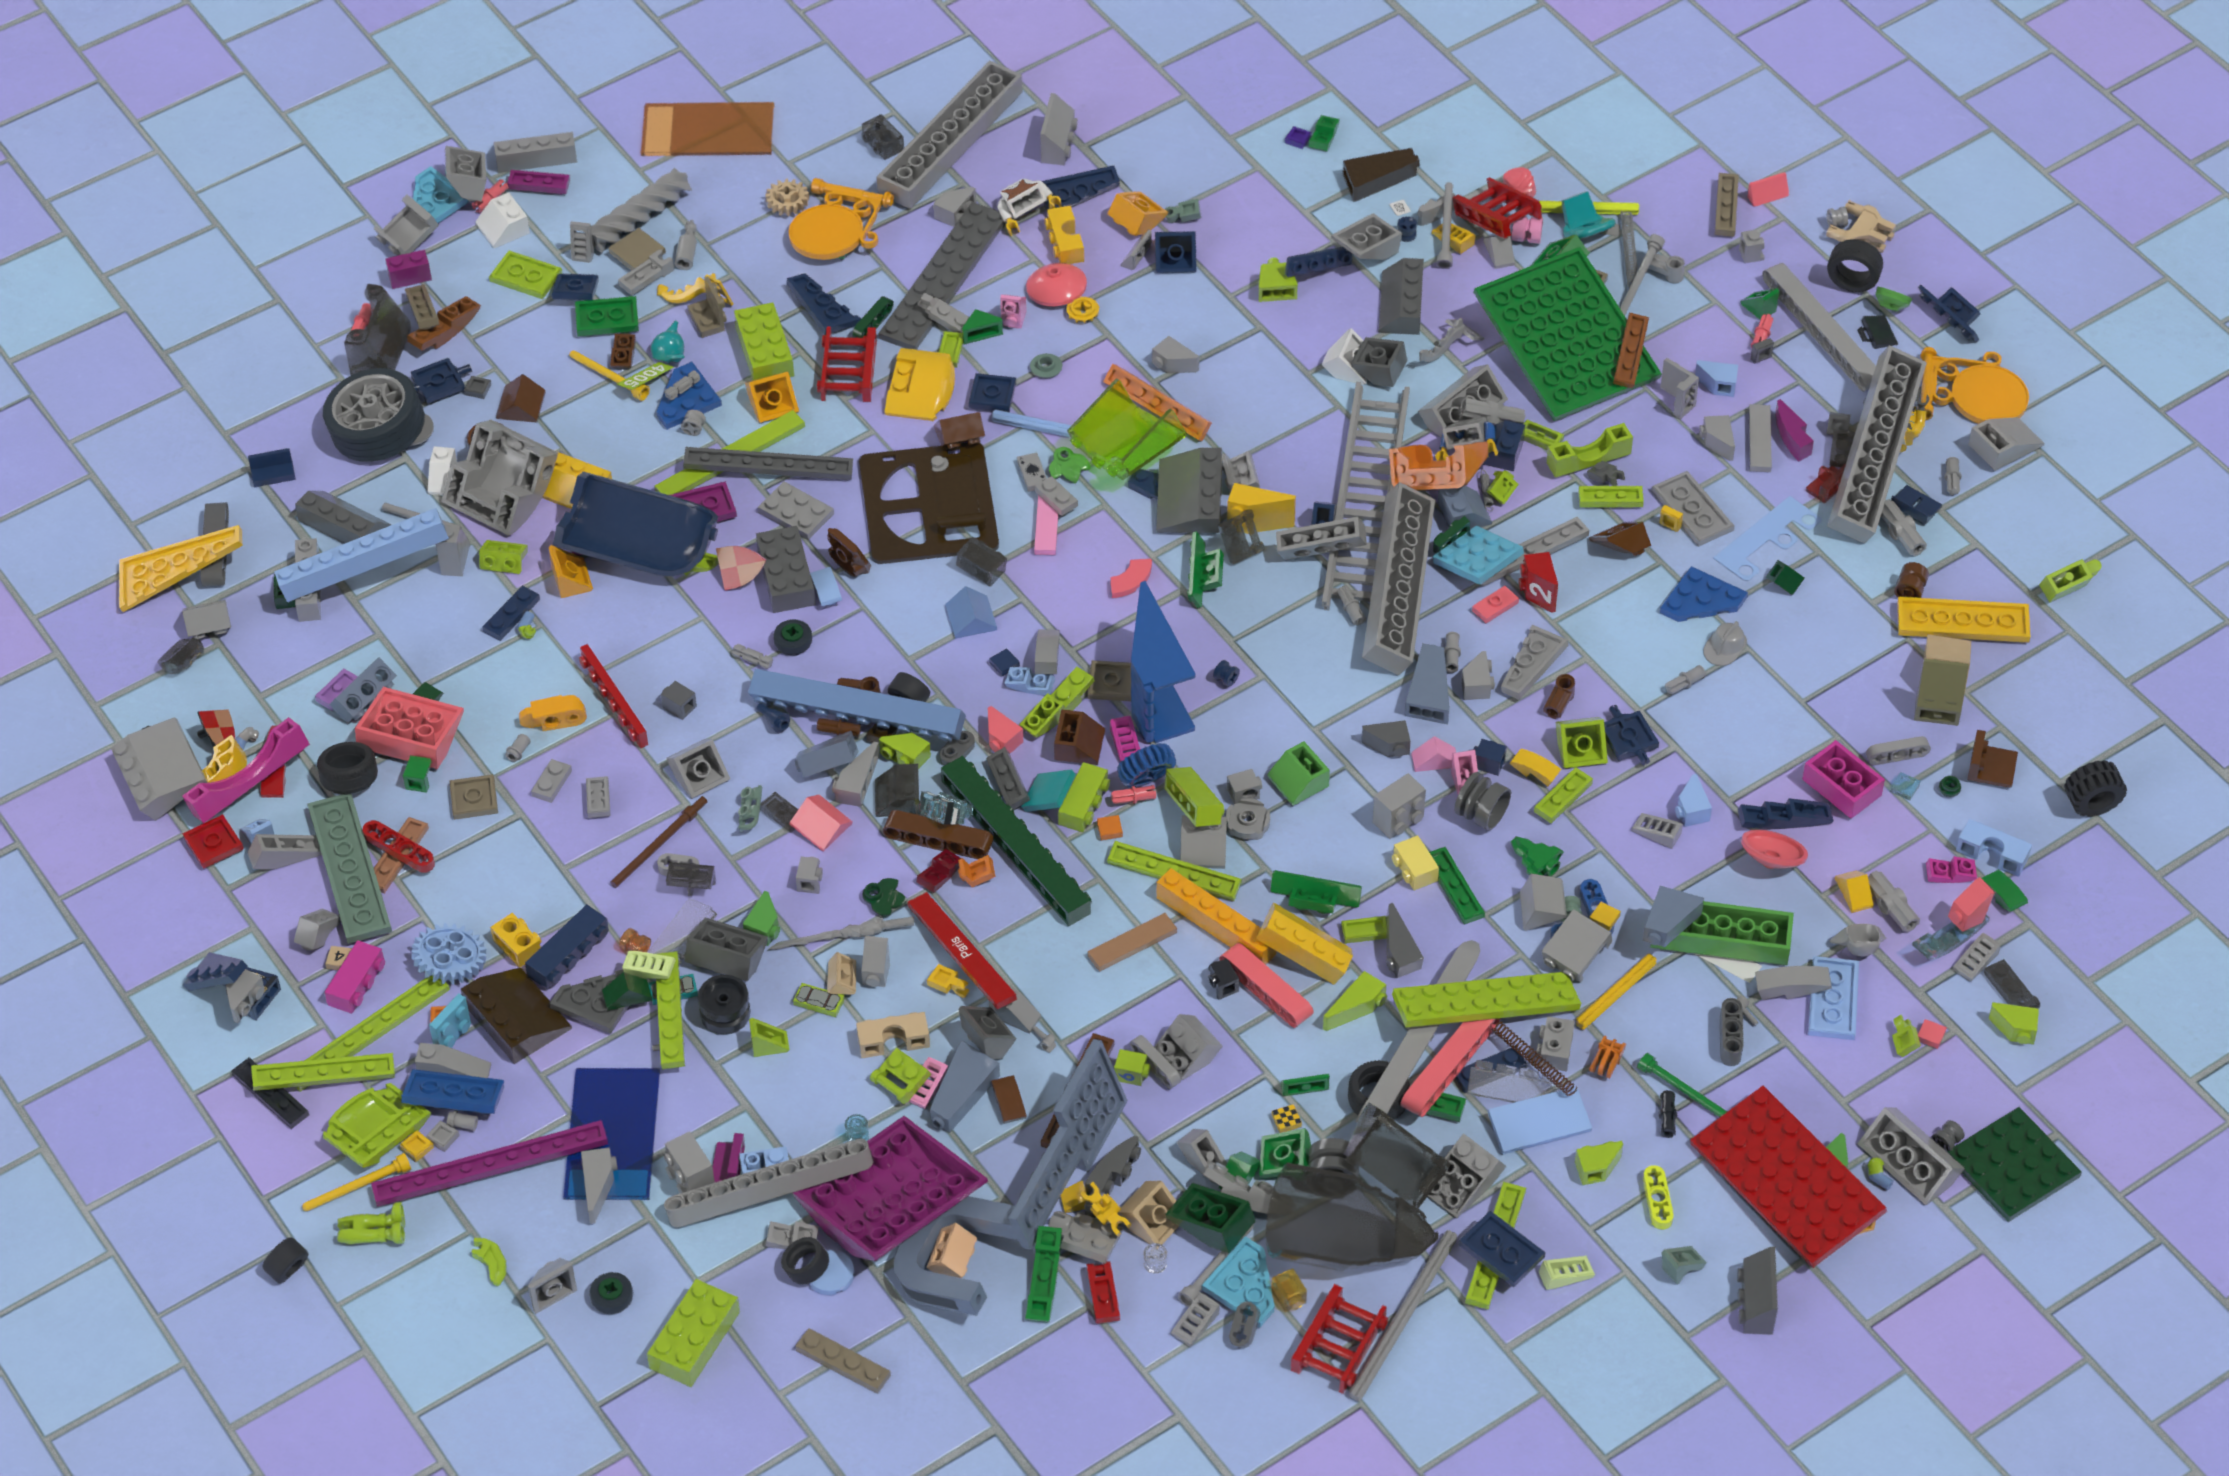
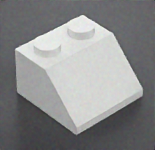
M509 192L490 200L475 221L476 226L494 249L530 233L527 215Z

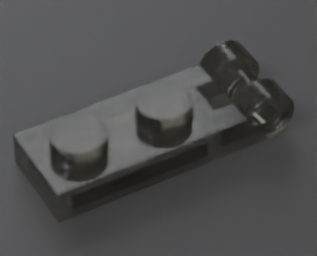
M2004 959L1985 967L1984 974L2007 1004L2040 1008L2038 998L2030 993Z

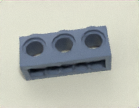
M378 657L329 705L346 723L353 718L357 721L365 713L363 708L367 704L369 706L372 704L383 687L391 688L394 685L392 680L397 675ZM375 674L380 675L383 679V682L377 680ZM361 688L368 691V696L362 693ZM346 702L352 703L354 709H350Z

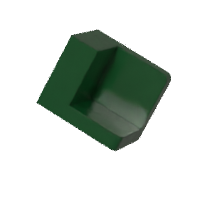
M1779 560L1776 561L1766 576L1767 579L1791 595L1796 592L1805 577Z

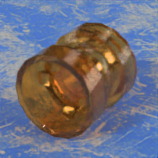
M628 928L623 933L619 946L625 951L647 953L651 946V939L645 935H639L638 931L633 928Z

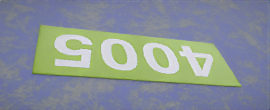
M657 362L616 385L633 390L674 367Z

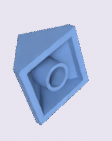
M965 586L945 604L955 639L997 630L987 595Z

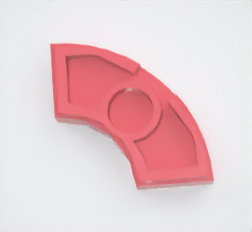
M1152 559L1130 560V566L1124 573L1111 577L1112 598L1123 597L1137 591L1140 582L1147 581L1151 574Z

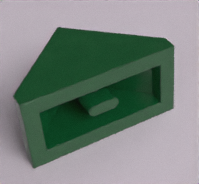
M622 972L602 989L607 1011L653 1001L647 979L626 972Z

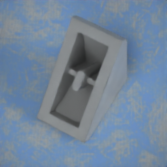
M1500 236L1483 238L1495 269L1515 265L1510 236L1506 239Z

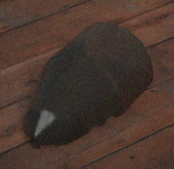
M1286 1163L1277 1176L1271 1193L1266 1220V1246L1268 1254L1272 1259L1337 1271L1417 1259L1438 1240L1439 1234L1434 1232L1426 1221L1427 1217L1422 1210L1397 1197L1392 1198L1381 1192L1382 1189L1376 1186L1373 1188L1362 1182V1179L1355 1175Z

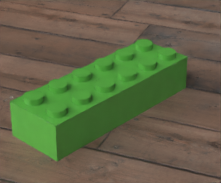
M1704 901L1701 915L1666 947L1650 944V948L1788 965L1794 913Z

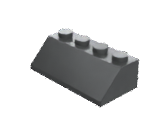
M1402 258L1382 271L1379 333L1420 335L1424 259Z
M307 491L295 503L300 522L344 544L391 526L390 523L325 491Z

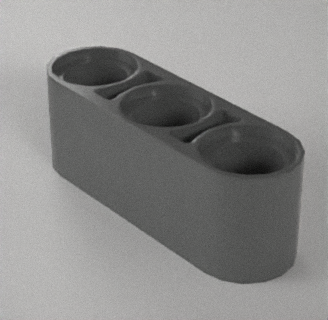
M1727 998L1722 1002L1719 1018L1720 1058L1725 1065L1736 1066L1741 1062L1744 1046L1743 1007L1739 1000Z

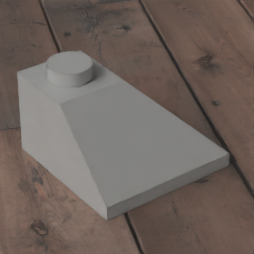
M559 1258L548 1262L543 1268L539 1269L528 1284L532 1308L535 1314L577 1291L573 1265L570 1261Z

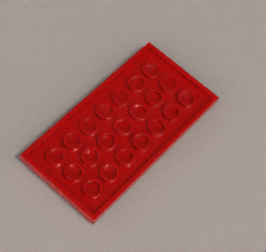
M1764 1085L1690 1139L1691 1145L1812 1268L1816 1267L1887 1212L1886 1206Z

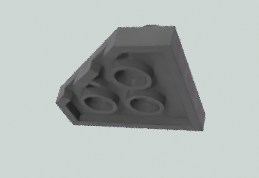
M623 969L615 971V974L606 977L600 975L583 980L584 983L561 986L551 1000L550 1008L611 1034L629 1006L607 1011L602 989L624 972Z

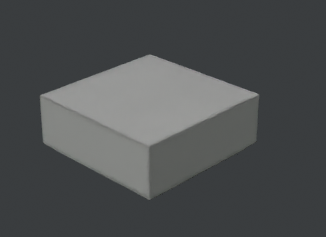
M440 1120L427 1134L426 1138L435 1147L445 1152L460 1135L458 1130Z

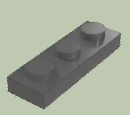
M1004 747L988 756L986 759L1006 804H1009L1014 810L1028 802L1030 798L1009 751Z

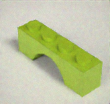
M1625 423L1605 428L1598 439L1582 447L1571 446L1568 441L1550 445L1547 450L1546 464L1556 478L1594 466L1601 461L1614 460L1631 454L1633 436Z

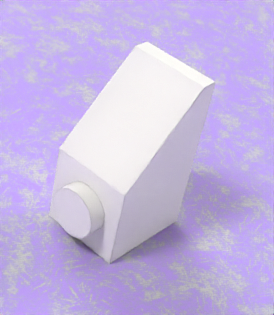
M434 446L429 462V495L443 496L451 464L457 462L455 448Z

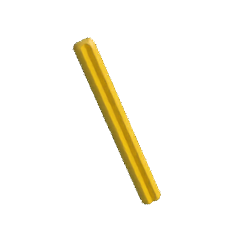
M1652 954L1644 956L1576 1018V1026L1581 1030L1586 1029L1656 965L1657 959Z

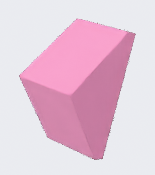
M1435 736L1411 753L1415 772L1451 768L1452 753L1456 752L1455 747Z
M1475 750L1452 753L1451 774L1457 794H1459L1466 780L1474 772H1478Z

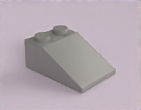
M1374 213L1331 235V239L1358 258L1385 260L1398 253L1402 237L1400 231Z

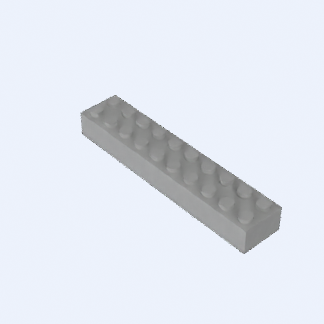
M989 60L877 176L878 194L884 195L886 191H889L894 195V202L911 209L1023 92L1022 75Z
M1890 345L1879 356L1827 527L1864 544L1876 533L1927 362Z
M1400 482L1385 498L1362 655L1363 659L1397 675H1400L1413 663L1435 499Z

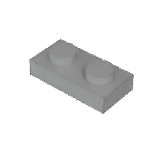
M1052 476L1035 486V492L1061 516L1078 506V500Z
M551 759L531 790L532 797L552 803L572 772L571 765Z

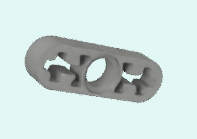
M1920 736L1872 745L1866 750V755L1870 764L1880 765L1923 757L1930 752L1931 747L1927 738Z
M1139 1035L1130 1041L1133 1052L1147 1054V1064H1150V1071L1168 1089H1172L1181 1082L1176 1069L1144 1036Z

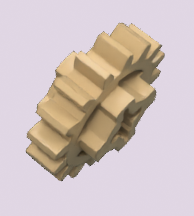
M785 179L783 183L778 180L777 185L771 184V189H767V194L765 195L767 207L772 208L773 213L779 211L780 216L783 213L790 216L791 212L796 215L797 210L804 211V206H808L809 192L807 191V186L803 187L802 182L796 184L795 179L792 182H788V179Z

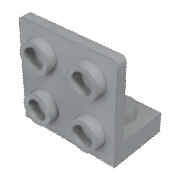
M1666 358L1663 361L1661 389L1676 397L1674 416L1682 419L1696 406L1699 377L1684 369L1678 363Z

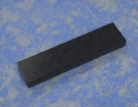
M250 1057L231 1070L232 1076L289 1128H294L309 1116V1111L284 1088L253 1091L251 1065L257 1064Z

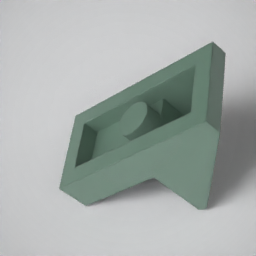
M1692 1246L1670 1248L1662 1251V1268L1676 1284L1680 1283L1688 1271L1702 1270L1707 1263Z

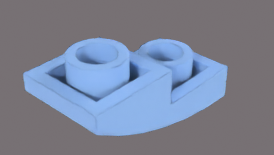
M831 567L810 573L821 606L834 605L842 600Z
M1010 667L1005 685L1025 693L1046 695L1048 693L1051 695L1055 677L1054 674L1032 673L1030 667Z

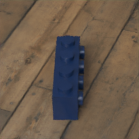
M586 904L525 962L527 976L547 990L553 984H557L564 973L574 968L577 961L583 955L588 954L599 940L606 937L609 931L607 918Z

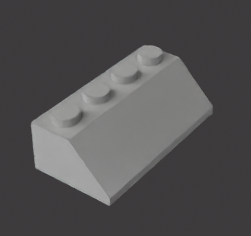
M573 132L494 142L498 173L577 163Z
M1486 364L1473 367L1418 410L1428 429L1442 438L1443 428L1458 421L1473 419L1460 415L1461 402L1464 398L1501 404L1507 401L1508 398L1489 365Z
M1884 1107L1857 1143L1871 1157L1881 1158L1884 1162L1883 1167L1925 1205H1928L1950 1188L1965 1169L1900 1110L1893 1107Z

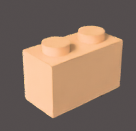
M957 1223L941 1228L927 1268L935 1273L962 1278L967 1272V1264L974 1253V1245L977 1238Z

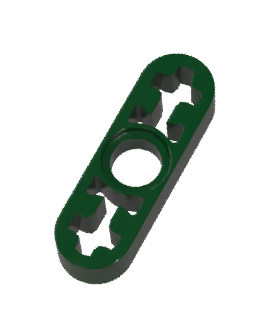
M885 296L880 297L855 325L852 337L863 338V336H867L868 327L877 329L891 313L894 301Z

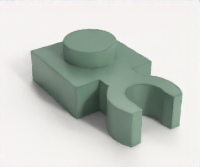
M1198 199L1178 203L1179 207L1176 208L1172 206L1165 208L1168 211L1166 216L1168 223L1176 222L1178 219H1181V222L1201 218Z

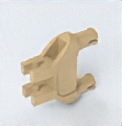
M1848 200L1845 205L1847 213L1859 218L1852 228L1847 231L1831 224L1827 230L1826 237L1839 242L1850 239L1862 240L1870 243L1879 252L1883 253L1886 248L1885 242L1887 240L1891 241L1895 233L1893 231L1896 228V224L1881 218L1874 206L1869 204L1863 206Z

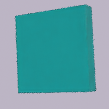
M1071 769L1037 774L1028 792L1030 800L1021 807L1025 812L1060 808L1076 776L1075 772Z

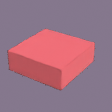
M1925 1019L1918 1033L1919 1041L1938 1049L1947 1027Z

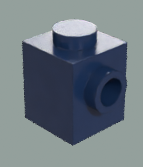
M1481 739L1479 746L1473 748L1476 753L1477 769L1499 776L1506 760L1507 746Z

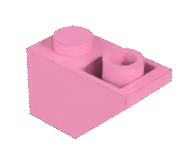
M1001 295L1000 303L1003 326L1022 329L1027 311L1026 297Z

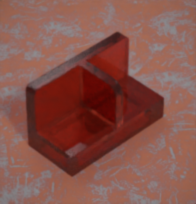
M1846 464L1840 469L1834 466L1829 468L1821 466L1818 477L1806 487V492L1825 504L1837 494Z

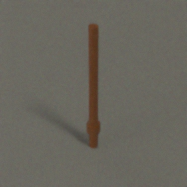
M701 796L694 804L688 805L681 812L682 815L610 881L611 885L617 888L687 821H692L697 816V812L708 803L707 799Z

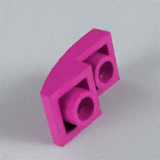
M1953 856L1951 861L1929 858L1926 862L1928 882L1961 883L1977 879L1974 859Z

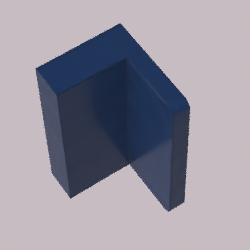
M289 448L248 456L254 488L296 480Z

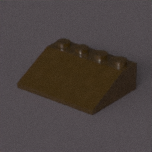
M521 967L479 977L460 989L461 995L466 997L468 1011L514 1064L572 1029L570 1023L560 1012L550 1008V1000Z

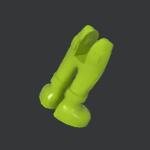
M394 1203L391 1213L388 1215L385 1213L379 1215L355 1214L339 1218L337 1220V1227L340 1231L337 1233V1241L350 1245L371 1242L384 1243L387 1240L393 1241L396 1244H403L405 1242L403 1203Z

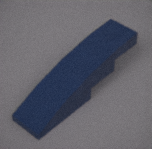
M1789 798L1786 803L1765 801L1762 806L1741 804L1738 808L1741 827L1802 828L1831 824L1834 821L1830 803Z

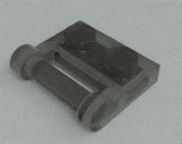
M1251 509L1245 510L1240 515L1218 524L1229 561L1233 565L1265 549L1263 542L1259 539L1253 520L1254 514ZM1243 523H1246L1252 542L1250 547L1242 527Z

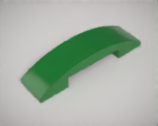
M1038 1226L1026 1320L1050 1323L1058 1275L1062 1228Z

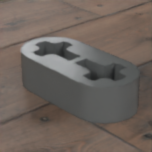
M1245 1301L1236 1309L1229 1338L1231 1343L1239 1348L1250 1346L1254 1339L1260 1318V1310L1255 1304ZM1250 1307L1253 1316H1248L1245 1323L1246 1316L1243 1315V1311H1247ZM1243 1327H1245L1243 1334H1245L1247 1337L1245 1340L1242 1339L1239 1343V1339L1236 1338V1335L1241 1334Z

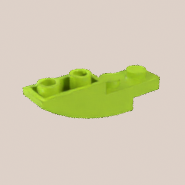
M1076 666L1051 695L1047 693L1019 724L1020 727L1036 738L1054 728L1059 723L1061 709L1073 711L1082 702L1081 696L1094 683V677Z

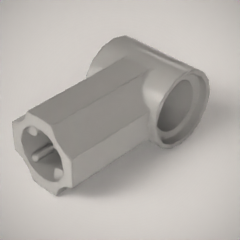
M1655 253L1648 269L1666 275V279L1670 283L1681 282L1684 279L1683 258L1679 256L1668 258Z

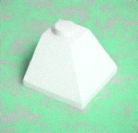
M1352 328L1348 329L1327 351L1322 366L1337 379L1353 383L1357 381L1361 382V385L1366 384L1368 379L1351 366L1364 340Z

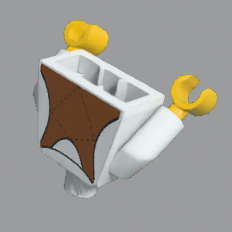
M1025 178L1003 189L1000 192L1002 198H1000L998 203V211L1004 222H1007L1006 227L1011 236H1013L1011 232L1013 228H1017L1018 232H1020L1017 221L1012 220L1013 218L1019 217L1047 200L1049 201L1050 209L1055 208V205L1061 207L1060 197L1052 196L1053 193L1042 181H1032Z

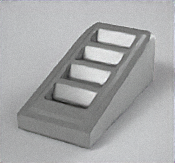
M571 221L570 241L572 260L590 263L594 255L591 224Z
M1641 813L1632 827V832L1672 849L1682 834L1683 824ZM1643 822L1647 823L1645 827H1641Z
M1982 933L1953 966V970L1971 982L1999 955L2000 943ZM1966 963L1967 965H1969V966H1970L1971 968H1973L1974 970H1973V971L1970 970L1969 968H1967L1966 966H1964V964Z
M1200 1293L1171 1331V1335L1191 1347L1219 1315V1304L1203 1293ZM1197 1313V1314L1201 1315L1202 1317H1204L1203 1320H1202L1201 1318H1199L1198 1316H1196L1195 1314ZM1189 1321H1192L1193 1323L1198 1325L1197 1328L1190 1324ZM1183 1328H1186L1187 1330H1189L1190 1332H1192V1335L1190 1336L1189 1334H1187L1186 1332H1184L1182 1329H1183Z

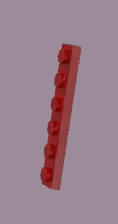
M589 645L581 646V656L579 657L581 666L584 669H588L591 681L598 684L601 696L608 699L609 707L613 713L616 712L618 714L622 727H627L632 742L636 741L640 748L647 746V731Z

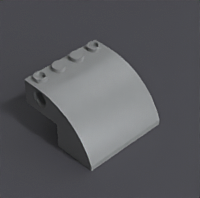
M493 420L476 423L467 459L451 464L441 502L508 536L512 535L527 521L542 499L551 479L558 452Z

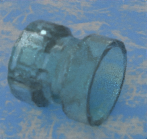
M860 1114L849 1116L845 1120L847 1142L855 1139L868 1141L867 1119Z

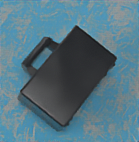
M1885 315L1863 316L1861 321L1864 327H1860L1857 330L1862 342H1871L1874 349L1898 345ZM1864 330H1866V332H1867V334H1868V336H1869L1870 339H1867V336H1866Z

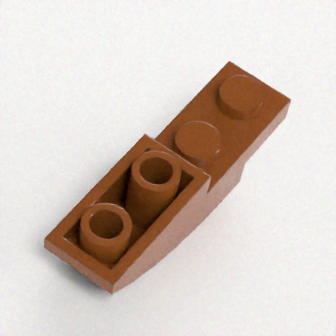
M465 296L437 312L440 325H436L431 329L415 330L407 335V342L421 351L430 346L437 349L457 335L480 310L481 305Z

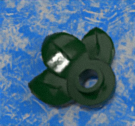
M885 878L878 883H870L866 885L862 892L864 901L871 904L872 910L881 916H890L892 908L895 909L903 906L907 902V898L896 890L899 881L893 878Z

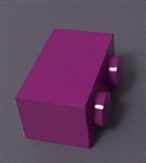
M425 249L385 258L392 289L432 280Z

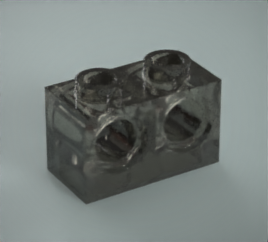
M882 114L862 123L861 137L863 141L868 143L877 155L879 154L884 160L900 153L904 149L903 135Z

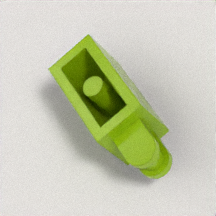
M2080 559L2045 576L2039 586L2049 603L2085 587L2093 576L2100 571L2102 564L2096 559L2087 563Z

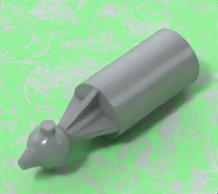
M693 220L686 222V233L679 238L674 263L680 270H689L693 266L697 240L694 236L697 227Z

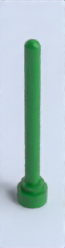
M1648 1052L1639 1061L1638 1069L1644 1073L1648 1072L1651 1074L1653 1072L1718 1117L1728 1112L1660 1067L1656 1058Z

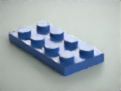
M412 1069L402 1093V1103L414 1106L424 1105L435 1108L456 1109L458 1111L494 1114L504 1090V1080Z

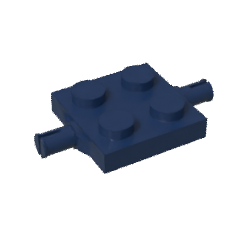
M448 357L410 373L416 392L421 394L426 403L429 404L463 391L465 384L461 379V375L472 372L469 364L457 368Z
M1612 705L1609 711L1613 718L1604 722L1606 741L1618 761L1637 756L1643 766L1647 765L1650 759L1645 752L1659 748L1658 739L1640 711L1622 714L1617 705H1614V707Z

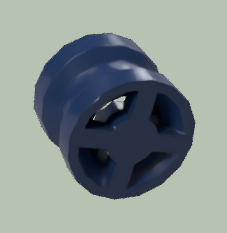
M1409 216L1400 218L1397 222V230L1402 233L1401 241H1413L1417 235V221Z
M1222 660L1216 666L1213 678L1217 681H1223L1225 686L1230 687L1238 679L1240 669L1236 666H1230L1228 661Z

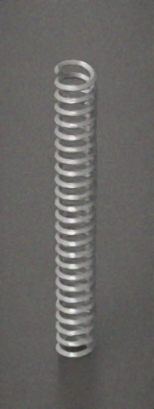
M1621 211L1627 286L1630 288L1631 284L1629 282L1632 283V280H1634L1631 277H1635L1638 271L1633 217L1631 212L1623 213Z

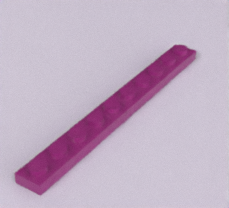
M602 1120L376 1181L371 1183L376 1205L380 1207L608 1144Z

